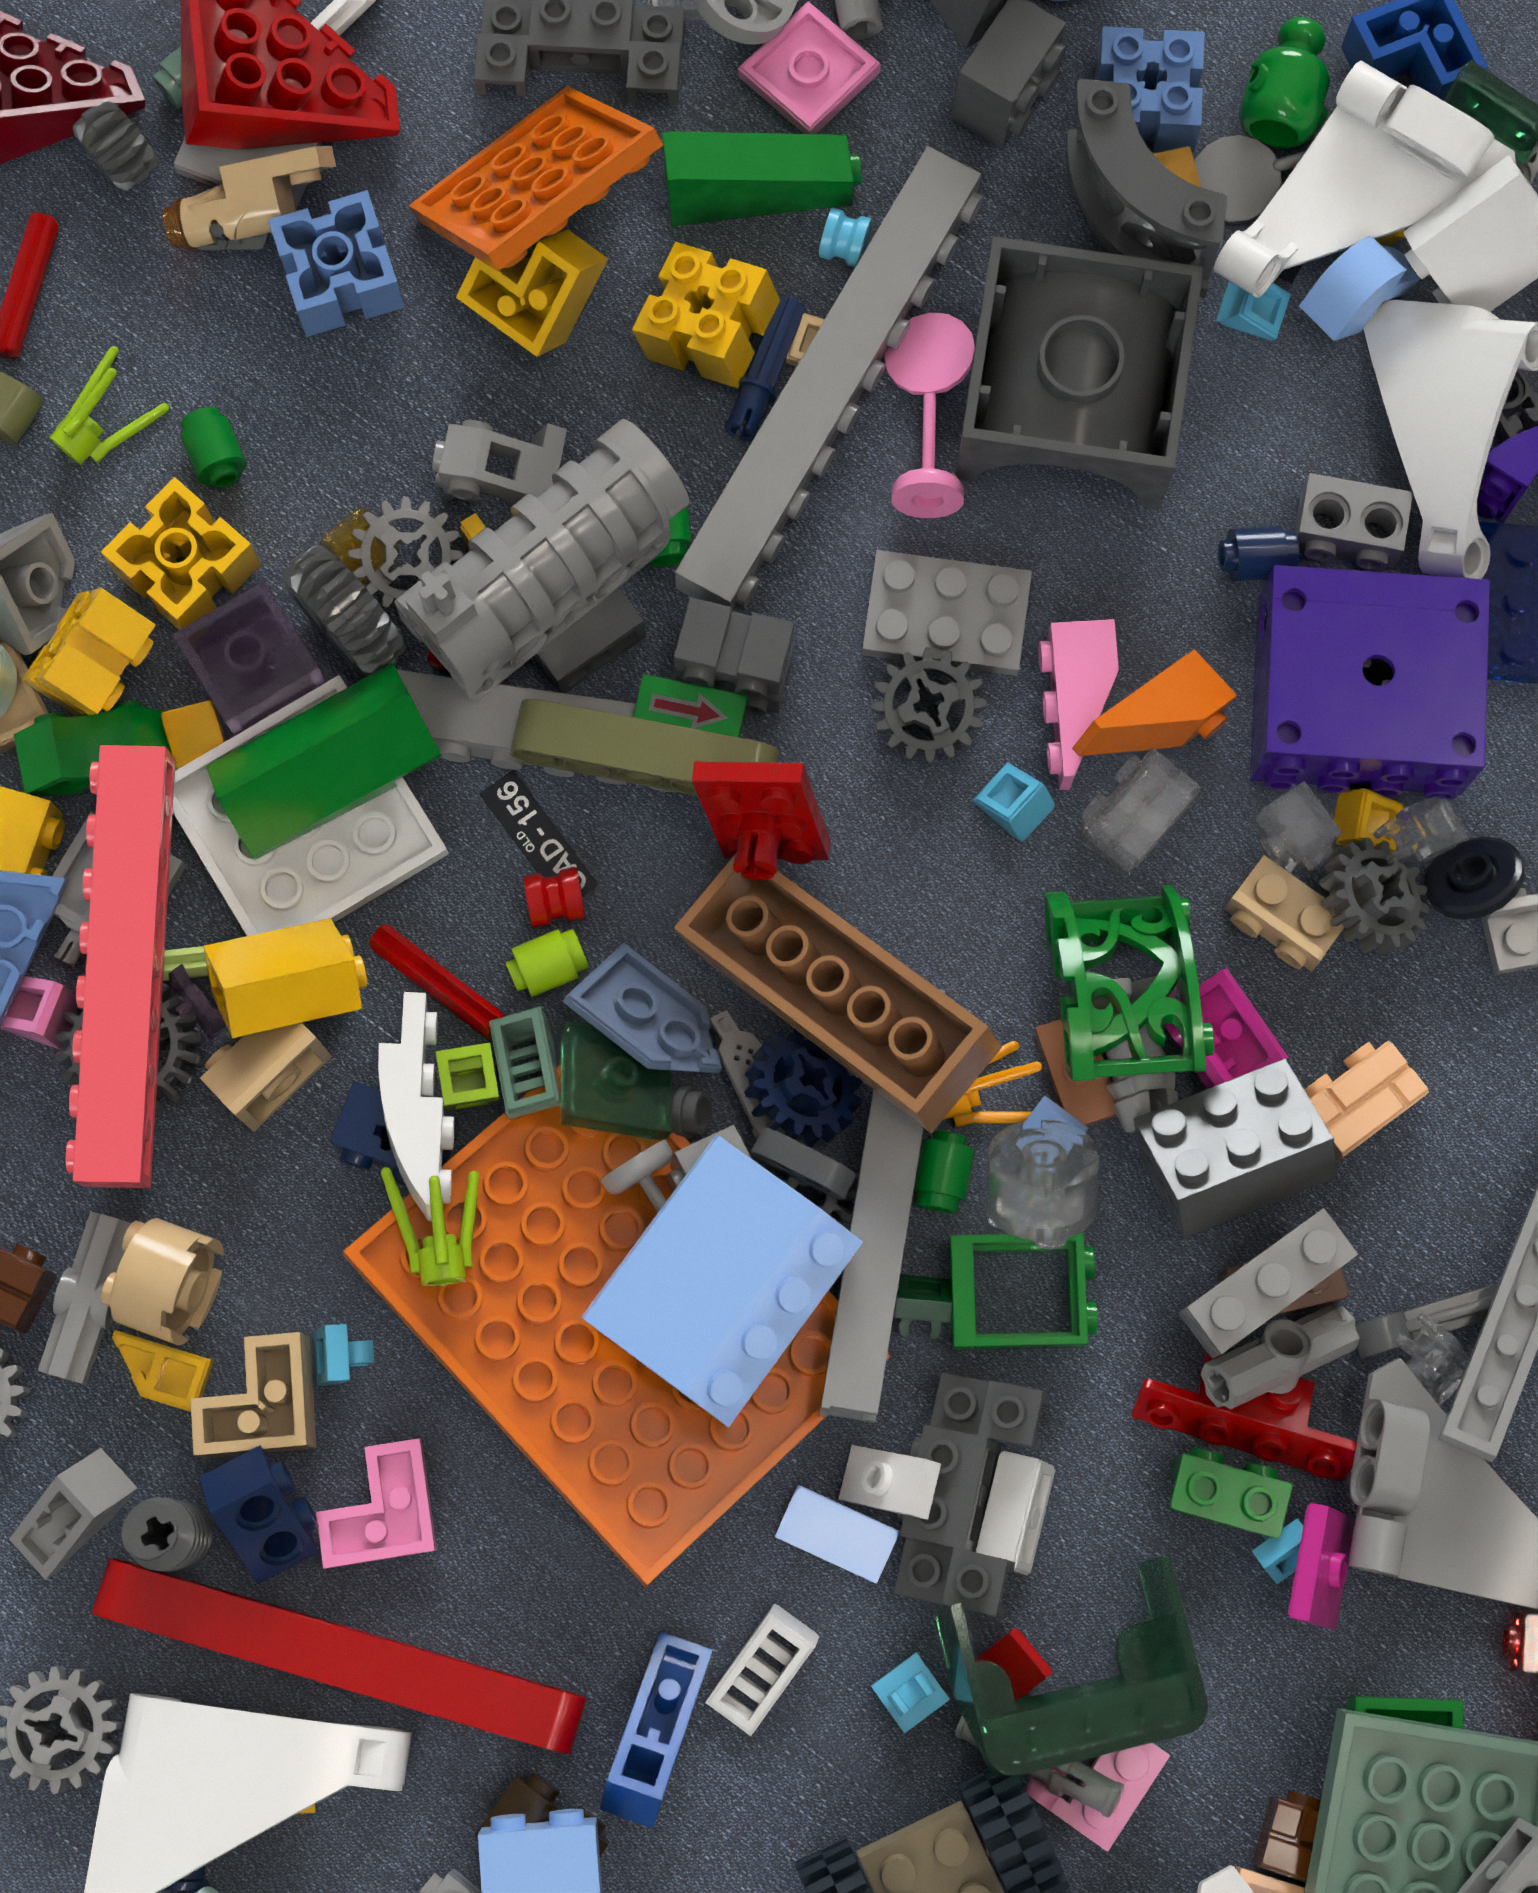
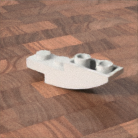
M404 992L401 1044L379 1043L378 1072L381 1100L389 1142L399 1172L415 1203L426 1219L432 1221L429 1178L431 1176H438L440 1179L443 1203L451 1202L452 1170L442 1169L443 1150H453L454 1117L444 1116L443 1098L433 1097L435 1064L425 1063L426 1045H436L438 1014L437 1012H428L426 993Z

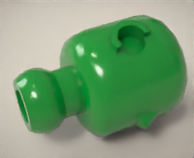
M1299 16L1292 17L1282 24L1277 36L1279 46L1265 50L1251 64V71L1239 108L1238 116L1243 130L1251 138L1274 148L1288 149L1305 144L1324 124L1328 114L1327 107L1324 104L1330 87V76L1326 65L1317 57L1324 48L1326 35L1323 27L1317 21Z

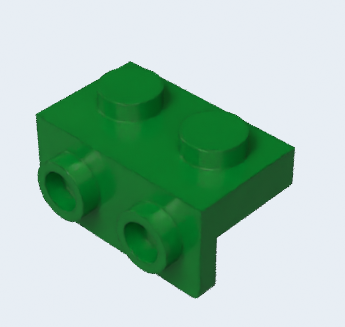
M1191 1447L1190 1455L1182 1453L1174 1456L1169 1477L1175 1479L1169 1503L1172 1510L1271 1538L1281 1536L1293 1484L1278 1480V1470L1250 1462L1245 1463L1244 1470L1224 1465V1455L1196 1447Z

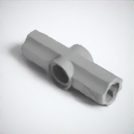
M90 1211L73 1266L68 1267L64 1271L56 1288L53 1301V1313L56 1317L38 1368L39 1372L87 1385L104 1330L109 1329L114 1323L110 1307L101 1303V1290L107 1277L111 1273L117 1272L120 1261L125 1253L122 1249L123 1238L131 1223Z
M1329 1305L1297 1321L1285 1319L1272 1321L1266 1326L1262 1337L1205 1363L1201 1377L1206 1387V1395L1217 1408L1225 1406L1231 1410L1266 1392L1277 1394L1290 1392L1296 1387L1300 1376L1356 1349L1360 1337L1355 1327V1318L1343 1306L1334 1308Z

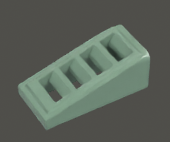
M541 1006L489 1021L506 1115L509 1120L562 1105L551 1026ZM536 1040L537 1044L512 1051V1046ZM539 1055V1060L514 1067V1062ZM542 1071L543 1076L516 1083V1078ZM541 1087L546 1089L545 1093L518 1100V1094Z

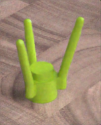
M116 346L109 348L67 416L59 423L56 430L49 437L57 447L79 465H82L88 457H91L99 464L110 450L169 411V405L162 403L101 442L98 439L104 430L89 415L117 375V371L111 368L119 353V349Z
M389 1167L382 1168L381 1176L409 1254L411 1274H420L421 1285L441 1286L465 1281V1269L473 1267L471 1245L478 1197L479 1173L471 1171L468 1175L459 1245L456 1242V1235L446 1234L440 1179L438 1176H431L429 1178L433 1236L423 1238V1248L420 1249L393 1173Z

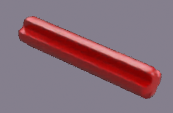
M35 212L29 216L1 305L0 356L15 359L20 354L59 227L55 218L46 214Z
M383 924L376 930L369 940V945L374 952L485 1038H492L489 1021L505 1017L500 1010L389 924Z

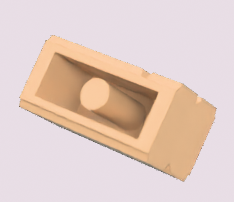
M1387 1041L1376 1050L1370 1042H1367L1343 1061L1349 1070L1336 1080L1332 1081L1326 1073L1304 1089L1334 1138L1335 1162H1338L1429 1093L1427 1086L1416 1072L1408 1066L1407 1061L1392 1042Z

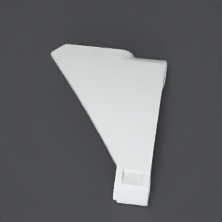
M1360 60L1343 81L1336 97L1337 107L1306 153L1258 219L1247 230H1237L1228 239L1217 257L1214 272L1256 298H1260L1284 269L1349 249L1368 236L1378 239L1412 226L1506 156L1510 155L1516 163L1515 151L1495 140L1493 133L1480 122L1428 91L1415 85H1410L1407 88Z
M1387 300L1380 305L1363 329L1392 432L1423 519L1418 554L1419 567L1422 573L1430 576L1482 579L1490 562V547L1478 522L1477 498L1497 424L1516 371H1538V322L1501 320L1485 309L1469 305Z
M130 1693L120 1753L115 1755L110 1761L103 1781L84 1893H158L243 1843L348 1786L402 1791L405 1783L412 1732L380 1726L348 1725L181 1702L180 1699L166 1696Z

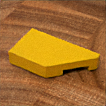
M114 1330L112 1339L125 1360L140 1396L191 1412V1398H202L214 1360Z

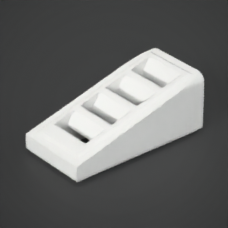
M773 1604L705 1703L752 1736L816 1647L819 1639L818 1634L779 1605ZM773 1629L796 1646L797 1650L794 1653L770 1636V1631ZM759 1647L785 1665L781 1673L755 1654ZM745 1666L772 1685L767 1692L741 1673ZM732 1685L758 1703L754 1711L727 1692Z

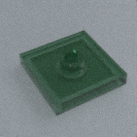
M567 1020L561 1029V1124L660 1141L667 1140L672 1133L671 1070L647 1069L593 1025Z

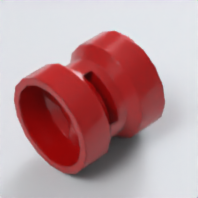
M577 867L561 869L556 876L545 877L541 873L524 875L525 893L532 928L549 926L553 919L565 918L569 922L586 919Z

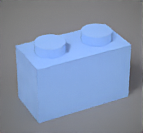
M583 1809L549 1812V1821L526 1823L525 1814L494 1816L490 1818L491 1827H481L478 1833L482 1893H601L602 1883L597 1817L584 1818Z

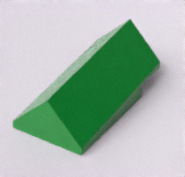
M391 663L206 766L217 799L253 860H256L397 787L395 780L442 757L396 667Z

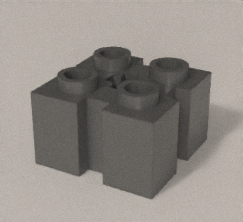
M690 597L674 654V665L677 671L676 681L747 695L748 704L745 713L762 716L767 711L779 713L794 658L793 639L795 622L752 612V616L733 612L730 606Z

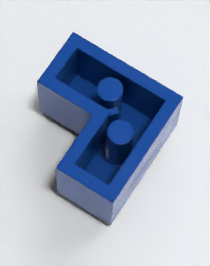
M1394 0L1355 15L1351 18L1341 46L1351 69L1361 60L1390 78L1408 72L1415 86L1428 91L1451 106L1474 98L1489 68L1455 0Z

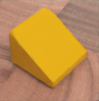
M204 701L161 713L163 727L172 756L176 760L177 770L225 742L219 711L212 701Z
M1366 788L1340 793L1337 798L1330 840L1342 846H1346L1351 842L1356 844L1369 837L1374 846L1385 840L1389 842L1390 854L1395 855L1404 804Z

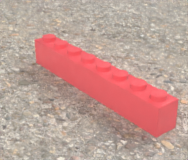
M100 745L99 762H92L90 767V790L92 794H97L96 815H89L86 824L88 847H93L92 868H86L84 871L83 895L86 901H90L89 922H82L79 934L80 951L82 954H87L86 975L79 976L76 985V1002L78 1008L83 1009L82 1030H76L74 1033L72 1046L73 1059L75 1063H80L79 1085H72L69 1095L70 1116L77 1118L75 1140H69L66 1147L67 1172L73 1173V1182L83 1187L151 1189L176 763L175 758L166 746Z

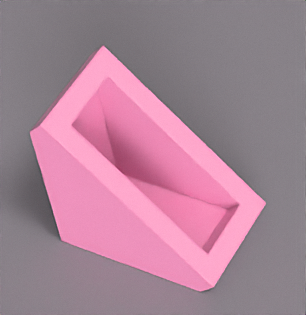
M24 976L0 1029L62 1050L64 1044L56 1040V1033L60 1031L69 1032L71 1024L63 1018L64 1013L67 1011L76 1014L78 1009L76 995L64 985L55 981Z

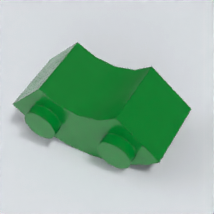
M125 701L115 704L108 712L95 715L66 717L63 713H47L36 717L33 725L14 734L24 793L35 796L85 794L84 789L90 787L92 762H99L100 745L166 746L171 753L161 719V713L165 711L142 707L138 701Z

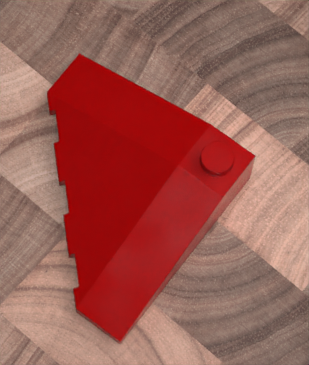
M180 0L181 93L185 141L187 145L246 149L398 136L400 123L396 89L381 73L373 81L352 62L351 59L356 50L331 27L325 24L318 31L296 11L300 7L301 0Z

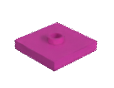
M1309 1503V1506L1307 1505L1288 1610L1289 1618L1317 1627L1337 1630L1343 1589L1348 1575V1561L1355 1518L1329 1506Z

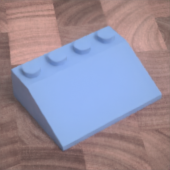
M715 1135L581 1318L711 1416L729 1427L860 1248L863 1241L817 1205L719 1135Z

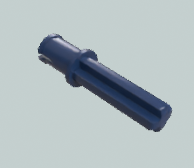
M781 295L779 297L778 307L764 335L760 339L746 377H742L739 381L738 390L740 392L724 428L726 432L734 437L745 419L746 422L739 437L740 440H754L768 403L774 402L777 397V392L774 388L805 312V306L794 296L787 297Z

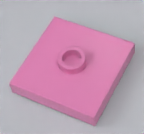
M809 1L788 20L776 38L764 43L738 68L739 78L803 134H817L881 72L880 62Z

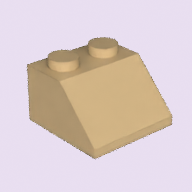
M302 1023L245 1035L233 1047L229 1044L224 1045L206 1062L205 1068L208 1071L200 1079L238 1119L255 1132L332 1055Z

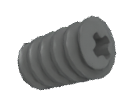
M162 1497L143 1500L132 1508L123 1522L121 1533L124 1551L131 1555L136 1563L148 1570L174 1572L192 1569L202 1562L212 1546L213 1538L210 1519L200 1507L189 1501ZM169 1525H173L175 1532H170ZM167 1537L169 1545H165L163 1538Z

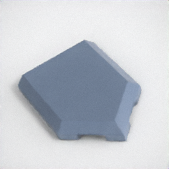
M625 943L618 947L566 995L563 1003L647 1069L720 1073L722 1069L718 1051L713 1049L709 1033L712 1024L709 1020L708 1008Z

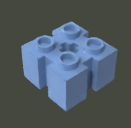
M1103 26L1096 56L1095 80L1127 83L1130 86L1131 107L1136 126L1143 140H1153V152H1163L1190 146L1193 154L1202 123L1203 88L1198 87L1204 65L1205 32L1164 30L1161 41L1143 40V28Z
M368 190L329 201L331 214L312 219L308 208L268 220L306 337L346 326L342 314L362 308L365 319L405 308Z

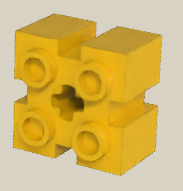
M675 241L658 275L664 292L659 297L649 294L632 331L648 360L684 371L690 360L695 363L701 377L738 388L739 381L744 377L755 354L749 337L752 332L764 335L778 307L780 298L767 269L731 258L726 267L719 268L712 252Z
M174 477L145 506L151 519L140 530L129 522L101 551V554L120 579L143 599L149 596L158 612L190 639L218 610L212 597L223 586L233 594L261 566V563L249 541L221 517L214 522L205 503ZM180 556L185 559L182 562L175 563L176 559Z
M103 588L94 589L91 592H80L56 627V632L48 644L43 646L22 678V681L75 716L84 715L85 713L95 715L101 709L108 712L118 701L125 688V685L119 682L121 680L120 675L129 663L137 667L152 648L154 641L148 636L156 624Z

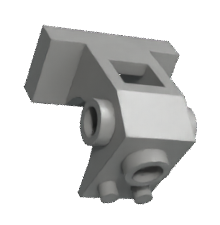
M465 420L462 422V425L449 424L446 440H438L434 449L432 469L433 472H438L435 486L443 488L445 499L451 501L454 497L475 501L479 499L480 492L505 499L512 505H515L527 494L537 498L553 485L552 474L560 467L567 429L547 423L532 437L531 443L493 432V427L482 421ZM488 454L502 456L516 462L513 479L485 471Z

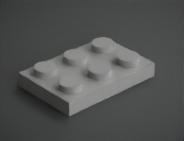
M876 550L862 655L904 661L903 653L909 652L915 661L923 660L925 647H930L933 653V660L938 661L941 660L947 650L951 651L952 666L955 668L967 661L971 664L970 670L1018 676L1032 571Z

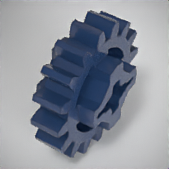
M796 1029L787 1038L781 1032L776 1033L767 1044L763 1043L752 1056L754 1061L746 1069L744 1076L753 1082L744 1093L745 1097L758 1099L759 1105L751 1113L754 1117L766 1115L770 1119L767 1128L776 1131L780 1127L785 1130L786 1136L794 1140L799 1135H802L806 1146L813 1147L820 1138L826 1143L831 1142L854 1121L855 1116L852 1113L862 1104L863 1099L853 1094V1092L862 1084V1080L855 1076H849L847 1068L813 1042L805 1040L804 1035Z

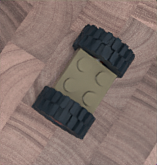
M1009 1759L956 1784L964 1805L960 1800L856 1851L875 1893H1003L1002 1888L1005 1893H1072L1062 1866L1054 1852L1055 1850L1043 1828V1824ZM847 1837L794 1862L806 1893H873Z

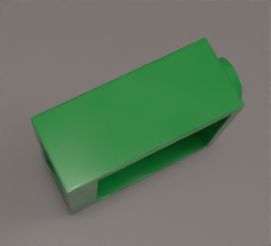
M1084 1232L950 1235L948 1239L949 1280L952 1283L951 1351L1084 1348L1088 1345V1335L1097 1334L1096 1302H1087L1086 1280H1092L1095 1277L1093 1246H1084ZM1065 1253L1068 1332L976 1334L973 1255Z

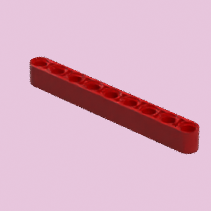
M114 1558L108 1559L91 1612L93 1615L564 1754L572 1753L587 1697L175 1575L157 1570H148L141 1565Z

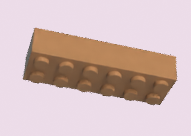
M733 856L675 925V931L692 951L922 1127L933 1133L1002 1048L989 1026L779 871H777V874H774L773 878L767 880L748 879L742 877L741 872L736 873L733 870Z

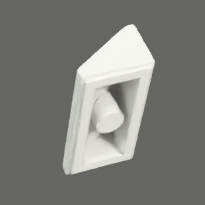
M1008 1451L1000 1453L976 1553L1016 1562L1014 1567L1015 1573L1027 1576L1029 1573L1031 1574L1056 1470L1054 1466L1040 1459Z

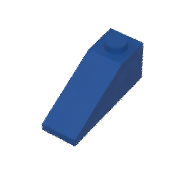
M660 1631L606 1781L599 1810L650 1828L654 1827L713 1649Z

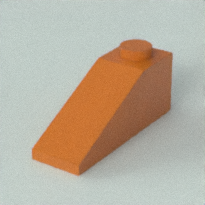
M1194 649L1096 718L1072 749L1078 756L1182 747L1199 734L1206 740L1228 721L1229 718L1223 712L1237 697V694Z

